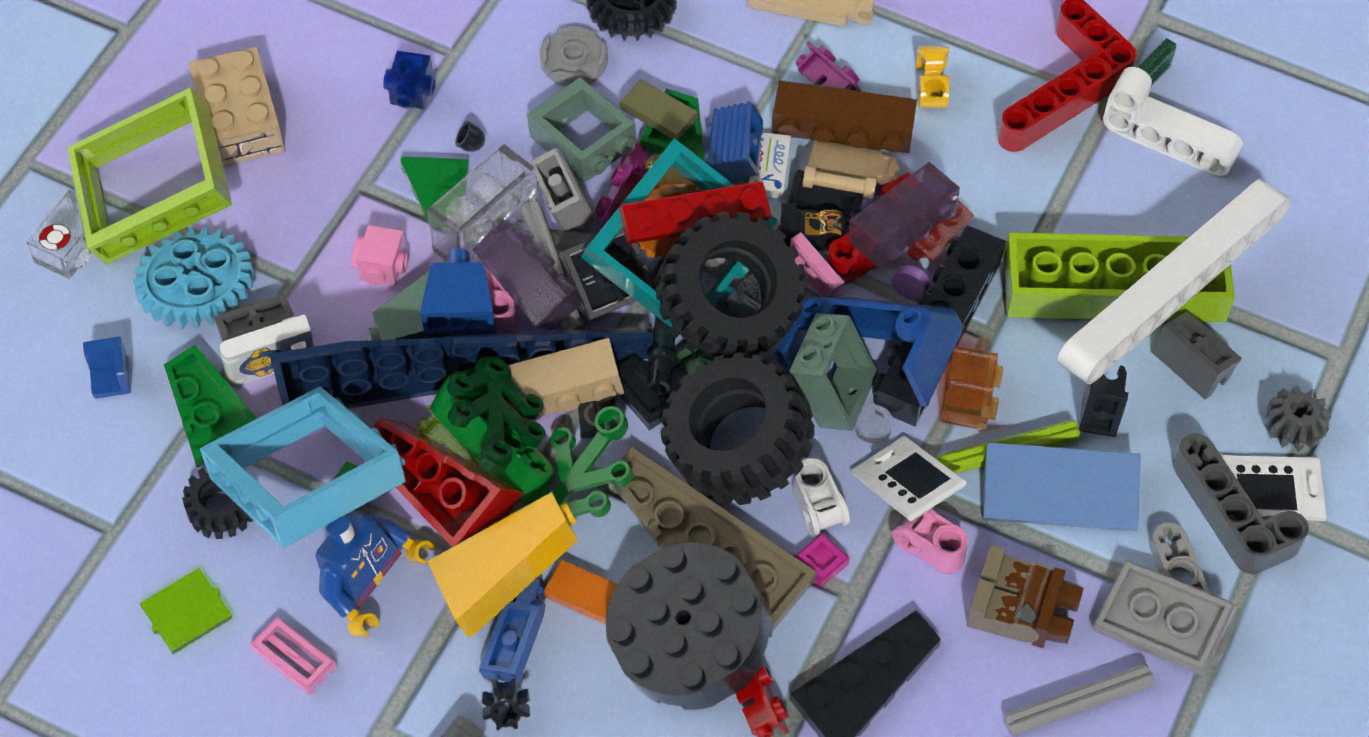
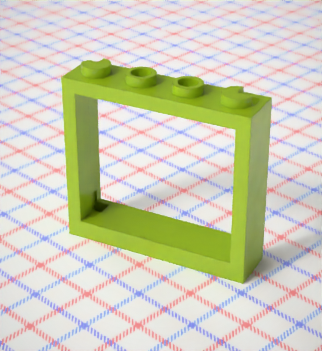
M191 87L67 147L87 249L106 265L232 206L209 106ZM192 122L205 180L109 226L97 168Z

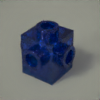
M397 50L392 68L386 69L383 87L389 93L390 104L403 108L424 109L428 96L434 95L436 77L433 76L431 55Z

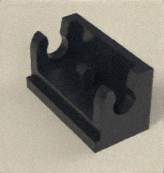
M1120 365L1117 372L1118 378L1108 379L1103 374L1090 385L1086 383L1079 421V430L1081 432L1116 437L1129 392H1125L1127 372L1123 365Z

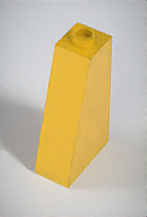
M552 492L427 561L455 621L468 638L482 629L578 541L571 527L577 523L572 511L566 502L559 506Z

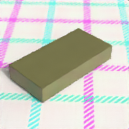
M642 79L620 101L621 110L671 139L675 138L677 141L697 120L696 110Z

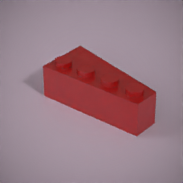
M379 418L373 425L387 443L396 445L398 455L405 461V464L402 465V470L406 482L395 488L451 547L502 520L523 494V492L496 476L485 472L479 466L404 422Z

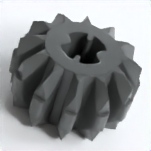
M1298 385L1291 392L1283 388L1276 397L1269 401L1266 408L1267 414L1264 419L1265 426L1271 428L1270 438L1280 437L1282 439V448L1292 443L1297 451L1303 449L1304 445L1313 449L1319 440L1326 436L1329 430L1331 411L1324 408L1326 405L1325 398L1315 399L1313 397V389L1307 393H1302Z

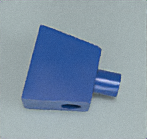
M452 249L448 252V263H434L430 266L421 305V320L424 334L495 332L493 308L484 264L481 262H470V253L466 249Z

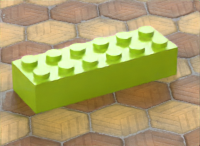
M1009 232L1003 257L1007 317L1093 319L1188 239L1189 236ZM1231 264L1165 321H1172L1188 311L1200 322H1226L1235 299Z

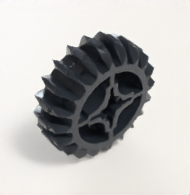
M586 0V8L588 13H590L592 23H597L600 32L608 30L611 38L619 34L623 41L628 36H634L639 41L641 35L645 34L652 38L654 30L663 32L665 24H671L673 14H675L677 9V0Z

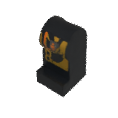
M781 203L780 230L786 235L783 241L787 247H790L791 238L802 233L817 251H828L830 244L834 240L846 235V216L841 211L826 209L820 212L816 210H796V204Z

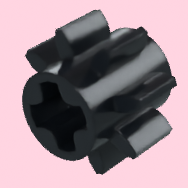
M514 678L510 682L501 683L497 679L493 680L491 693L487 691L482 692L481 703L485 705L482 715L483 720L492 719L498 731L502 727L511 726L514 729H518L520 717L530 716V705L526 703L529 700V690H520Z

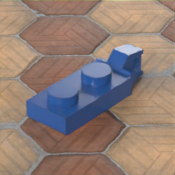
M536 578L500 611L479 667V672L483 678L510 682L514 678L516 683H520L545 615L546 604L543 601L545 588H543L539 579Z

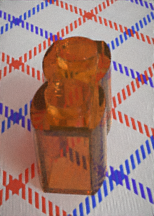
M955 346L949 364L941 423L985 430L988 419L995 420L999 398L992 397L993 387L1000 388L1003 374V366L997 365V353Z

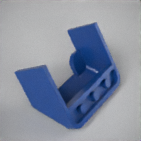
M813 297L801 303L803 309L799 318L792 324L793 327L787 334L783 336L775 353L787 374L790 375L789 370L816 313L850 316L860 337L914 343L904 363L903 370L920 405L928 407L960 337L962 324L956 311L947 307L852 297Z

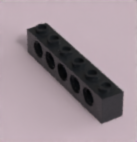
M966 225L960 237L954 236L947 250L949 258L946 264L939 263L932 282L935 283L932 290L925 289L919 301V305L951 308L956 311L961 321L962 332L945 370L1002 263L1007 242ZM903 342L902 346L897 344L894 346L887 363L890 368L886 374H879L872 393L877 395L875 410L916 427L926 407L920 405L909 381L903 379V377H907L903 366L914 344Z

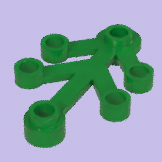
M609 406L598 412L595 418V426L598 433L574 465L572 450L576 445V439L568 428L561 427L552 433L550 441L556 451L559 485L552 494L559 506L564 504L573 492L611 482L615 486L625 487L633 480L634 474L627 462L622 460L613 462L609 467L589 472L612 440L621 439L626 434L628 420L618 407ZM619 423L615 428L609 430L613 424ZM568 437L564 444H558L561 438ZM620 470H626L622 477H615ZM548 481L532 503L550 493ZM602 491L591 492L584 499L566 502L574 517L590 513L592 516L599 518L607 515L611 509V502ZM603 500L600 507L593 508L595 502Z

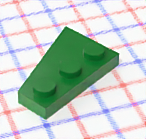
M193 345L164 364L191 452L198 468L205 463L200 450L201 447L258 418L196 345Z

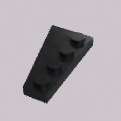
M916 610L790 693V701L819 737H860L879 711L891 702L895 697V693L902 685L909 681L940 646L941 638Z

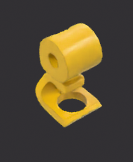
M918 46L915 65L917 69L924 70V75H920L919 108L947 109L949 76H943L942 70L947 66L950 47Z

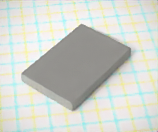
M1125 560L1093 624V630L1204 677L1236 611V604Z

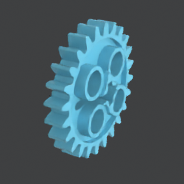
M191 227L187 231V236L183 237L177 231L174 233V240L172 241L166 238L160 239L162 247L149 246L151 256H141L142 266L135 267L134 269L137 278L133 279V284L139 304L142 305L145 314L151 313L155 322L163 318L166 327L172 325L175 320L178 321L180 329H184L187 323L191 321L195 329H198L201 320L204 319L210 325H213L215 315L227 313L226 309L228 307L235 310L239 309L237 299H247L246 289L253 288L251 277L254 276L249 252L245 251L242 242H235L232 234L224 238L220 229L209 235L207 227H204L200 234H195Z

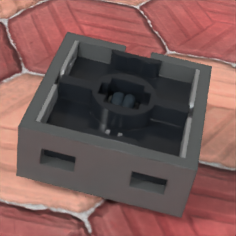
M622 229L605 252L656 291L647 265L641 266L637 255L641 253L638 244L627 245L624 229ZM592 240L558 254L586 322L637 302L581 258Z

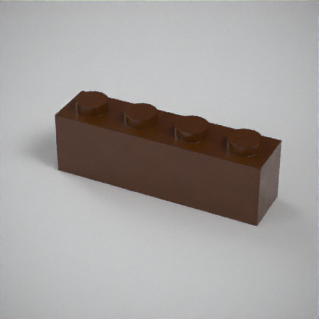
M779 80L773 110L772 133L790 135L791 138L851 145L857 148L866 147L886 150L892 153H910L917 99Z

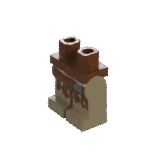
M990 545L969 610L967 627L1023 642H1033V646L1044 648L1046 640L1068 644L1075 619L1061 616L1054 612L1056 606L1077 612L1084 587L1064 580L1066 570L1056 567L1053 570L1043 564L1028 563L1005 555V549Z

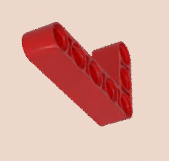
M1065 0L1060 6L1055 28L1057 37L1082 61L1014 103L1003 112L997 137L998 143L1003 149L1010 152H1018L1027 148L1110 95L1124 69L1134 67L1137 56L1134 46L1087 2L1083 0Z

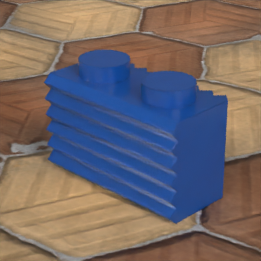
M747 101L746 104L740 103L739 105H728L726 108L722 106L720 109L715 108L713 110L712 123L707 125L710 148L709 151L704 153V162L728 181L759 175L760 147L762 146L761 136L763 135L762 124L764 123L752 102Z

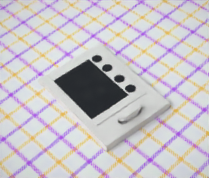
M906 436L901 437L851 469L852 476L891 505L910 522L967 485L964 479L960 478Z
M1222 455V458L1263 519H1268L1281 512L1295 511L1303 515L1306 520L1326 521L1327 512L1320 458ZM1228 515L1230 519L1236 518L1234 515Z

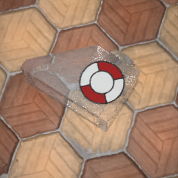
M71 190L67 191L26 242L34 263L68 279H71L78 269L85 266L91 254L86 245L78 200L75 192Z

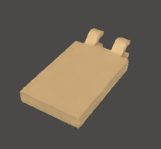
M747 0V8L846 27L847 20L870 25L874 15L872 10L875 0Z

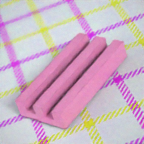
M802 233L791 238L790 246L794 245L799 253L795 262L797 265H804L806 274L804 278L820 297H841L844 292L842 287H844L845 282Z
M278 616L250 643L251 649L309 696L315 691L314 687L316 684L319 683L321 685L326 679L325 675L328 672L332 673L337 668L336 662ZM278 630L321 665L316 669L273 634ZM268 642L310 677L308 679L265 646L264 643Z

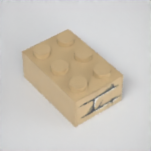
M257 46L188 62L195 91L209 106L223 166L285 152L280 127Z

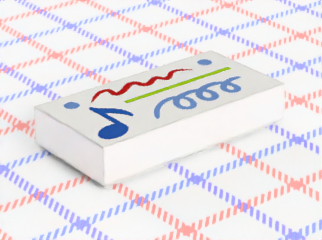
M762 132L759 175L750 177L749 183L763 181L768 198L783 199L791 136Z

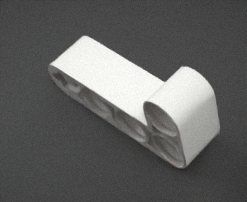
M1128 67L1124 69L1108 97L1103 117L1105 126L1117 135L1215 176L1227 175L1243 147L1241 138L1228 129L1149 97L1152 85L1150 76L1140 68Z

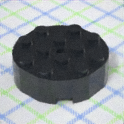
M699 542L667 545L633 565L617 584L610 599L606 615L607 642L624 674L638 690L651 700L659 704L662 702L668 705L681 706L684 710L713 707L748 686L764 664L762 657L765 653L768 639L773 634L771 610L742 562L724 549Z

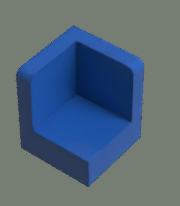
M121 336L83 342L84 356L90 370L93 397L97 399L131 393L128 357Z

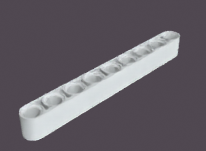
M1262 179L1256 180L1073 335L1059 352L1057 362L1088 385L1094 383L1273 228L1288 211L1291 198Z

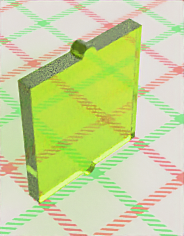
M200 568L139 603L141 609L152 623V632L160 635L172 655L233 619L232 614L220 599L219 589L211 586Z

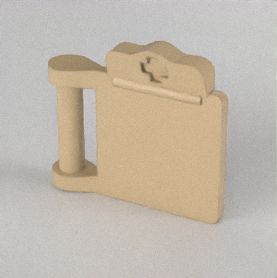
M814 140L808 164L805 168L803 187L812 189L813 185L860 193L864 194L866 199H873L876 184L879 183L885 186L896 180L900 167L897 165L896 157L884 155L883 152L878 150Z

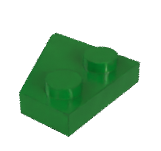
M401 156V169L411 184V190L421 205V211L427 223L463 225L469 159Z

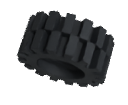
M204 468L198 470L200 478L197 479L192 475L188 479L190 487L184 486L183 493L185 497H182L185 511L193 528L197 532L201 530L203 536L208 538L214 532L216 539H223V532L227 531L229 538L236 536L234 530L236 527L243 532L247 528L245 520L252 522L253 519L235 502L228 508L220 511H211L205 507V502L211 495L223 491L210 479L209 474L206 473Z

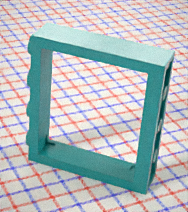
M674 138L621 205L645 201L671 167L702 191L734 185ZM618 208L587 246L581 258L662 320L659 309L663 305V300L659 301L656 299V291L605 252L607 247L623 229ZM773 215L766 220L769 222L767 228L771 230L778 222V219ZM733 260L705 297L712 306L714 303L722 306L734 290L729 285L736 275L742 279L749 269ZM670 319L662 320L670 327L673 325Z

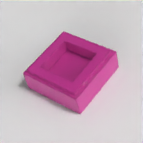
M823 533L795 556V558L817 572L815 582L821 588L843 570L850 560Z

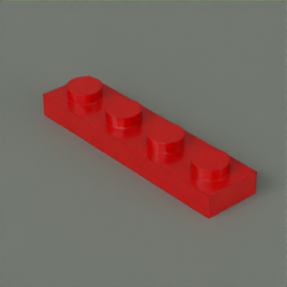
M763 181L621 205L619 208L627 245L679 236L687 228H692L696 221L704 217H708L711 220L716 213L728 212L730 218H733L737 212L748 213L750 215L749 220L756 222L759 217L768 220L772 216Z

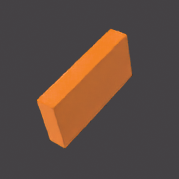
M561 560L544 589V597L606 624L608 605L617 584Z

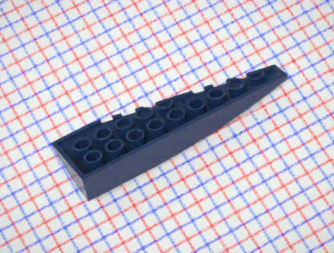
M595 329L498 331L421 339L343 341L271 353L270 357L282 406L321 386L334 398L339 397L344 406L350 409L437 394L449 375L475 368L477 361L484 356L497 357L503 360L506 365H511L609 338L616 363H621L634 354L640 360L647 359L648 353L653 348V334L650 331Z

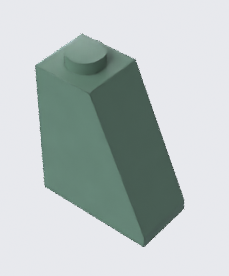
M429 271L373 312L375 327L369 328L371 340L421 339L470 334V332L424 334L421 320V305Z

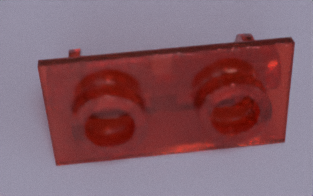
M948 191L906 237L910 241L909 249L907 250L908 255L914 260L926 257L933 262L948 246L953 237L973 218L974 214Z

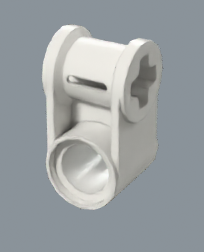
M816 458L802 460L801 462L804 464V467L797 476L794 475L792 490L811 536H817L820 534V530L837 524L842 526L849 525L850 515L843 496L838 491L827 465ZM811 478L819 483L817 485H808L803 480Z

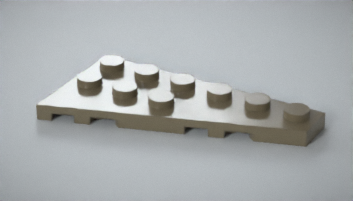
M631 447L621 458L632 469L634 474L633 480L625 487L615 486L613 482L611 484L658 547L662 549L667 545L676 543L699 542L717 546L734 555L745 566L769 606L774 630L816 580L817 572L634 447ZM620 470L615 477H622L626 470Z

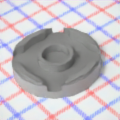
M579 26L561 28L557 30V34L552 37L549 35L543 41L540 48L541 68L549 79L560 85L568 86L579 77L590 84L605 72L608 64L607 45L591 29Z

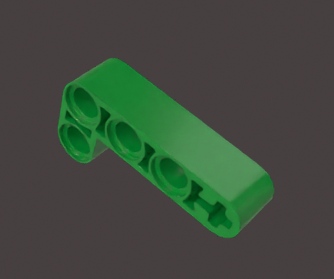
M472 368L449 375L432 401L430 408L434 416L477 460L480 451L488 442L487 412L471 420L465 428L454 426L448 419V413L455 402L463 401L470 403L486 395V390L481 387L471 391L464 400L455 399L448 393L447 386L455 374L468 376L475 372V369ZM503 419L504 441L511 447L512 461L503 474L494 476L523 492L517 501L532 503L553 474V467L536 447L525 445L520 440L519 434Z

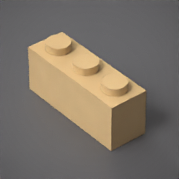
M609 338L507 365L511 371V381L525 395L534 394L541 398L544 403V408L539 416L534 420L523 417L518 411V406L507 397L509 405L526 422L536 421L544 415L559 411L569 412L575 410L580 403L591 401L605 402L617 395L624 394Z

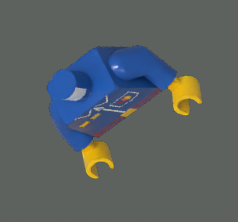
M349 513L327 525L329 536L316 552L315 557L320 569L319 592L342 618L346 616L349 619L348 630L350 634L356 637H369V634L363 628V622L368 627L375 628L379 627V620L372 613H359L357 610L360 609L401 556L400 548H405L406 557L410 561L427 564V561L419 557V548L422 546L429 551H435V547L426 540H412L409 538L410 533L387 517L365 514L360 518Z

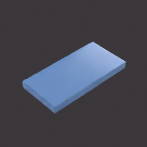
M987 443L982 520L1137 531L1141 454Z

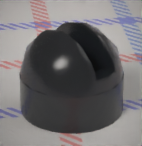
M466 121L458 131L455 145L465 151L475 152L484 146L485 134L478 125Z

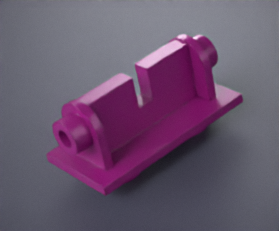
M807 41L806 44L811 52L807 56L802 54L796 60L795 64L798 66L799 73L803 74L814 85H817L826 77L827 80L821 86L861 91L857 84L860 79L850 68L844 66L840 69L833 63L836 58L829 50L822 45L817 49Z
M628 156L623 165L617 164L610 178V183L613 185L607 197L601 196L594 211L600 229L603 228L648 172V167L639 164L637 169H635L631 158Z

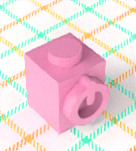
M368 225L365 236H358L355 240L351 268L358 269L360 281H366L375 286L388 285L395 287L399 273L404 274L408 264L404 232Z

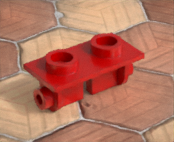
M765 663L759 673H756L751 683L735 693L740 704L754 699L755 703L743 708L742 711L752 735L757 737H772L774 735L772 730L777 727L785 734L790 733L785 723V719L789 718V713L782 699L779 696H773L769 685L774 683V680Z

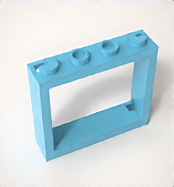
M321 386L200 448L210 479L282 548L291 545L406 482L402 470V465L405 464V461L398 455L396 445L387 443L376 428L368 427L357 412L349 411L339 397L334 398ZM324 426L366 461V463L285 506L277 501L244 470L249 465Z

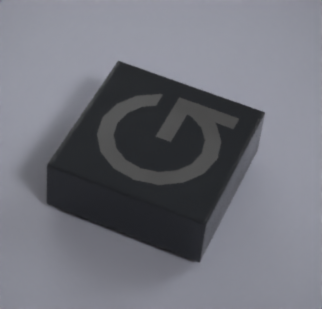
M615 397L605 402L591 401L580 403L578 406L580 438L595 437L598 433L595 426L596 415L605 407H616ZM617 423L613 424L609 428V430L615 428L617 426Z

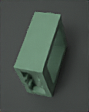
M580 77L527 113L530 137L547 152L554 148H560L572 167L575 176L583 183H586L595 175L603 173L609 165L619 158L627 156L637 143L635 122ZM586 111H589L612 131L582 151L559 130Z
M822 313L815 314L789 370L790 376L809 404L820 428L846 431L853 430L878 373L850 316ZM834 360L837 369L830 382L826 374Z

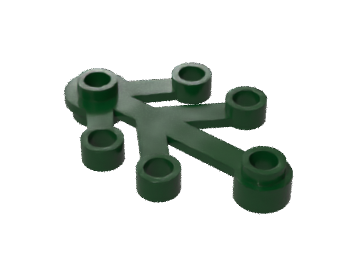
M484 356L477 361L474 373L468 376L455 374L447 386V391L453 398L458 400L466 399L471 391L480 387L486 390V395L470 403L463 401L455 402L448 413V419L454 426L465 428L471 420L487 412L488 442L480 451L477 462L485 472L491 475H501L512 461L511 447L504 441L503 419L519 434L520 440L529 447H538L546 435V431L541 424L535 421L526 422L502 397V392L518 406L519 413L530 420H534L539 416L544 408V403L541 398L534 394L525 395L511 381V371L503 360L497 357Z

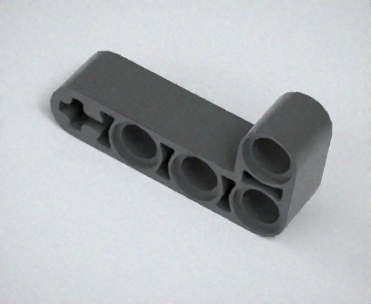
M1197 433L1185 436L1179 445L1173 468L1235 565L1245 573L1256 574L1295 557L1299 553L1309 532V524L1304 516L1295 511H1285L1264 520L1212 441L1208 437ZM1208 485H1213L1219 490H1213ZM1228 515H1234L1240 521H1234ZM1281 532H1286L1292 535L1293 538H1288L1284 536ZM1248 547H1255L1261 553L1253 552Z

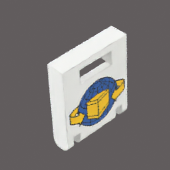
M304 314L298 317L293 316L282 320L280 323L225 340L220 344V354L229 384L239 386L274 374L270 357L271 353L313 347L314 345L311 329Z

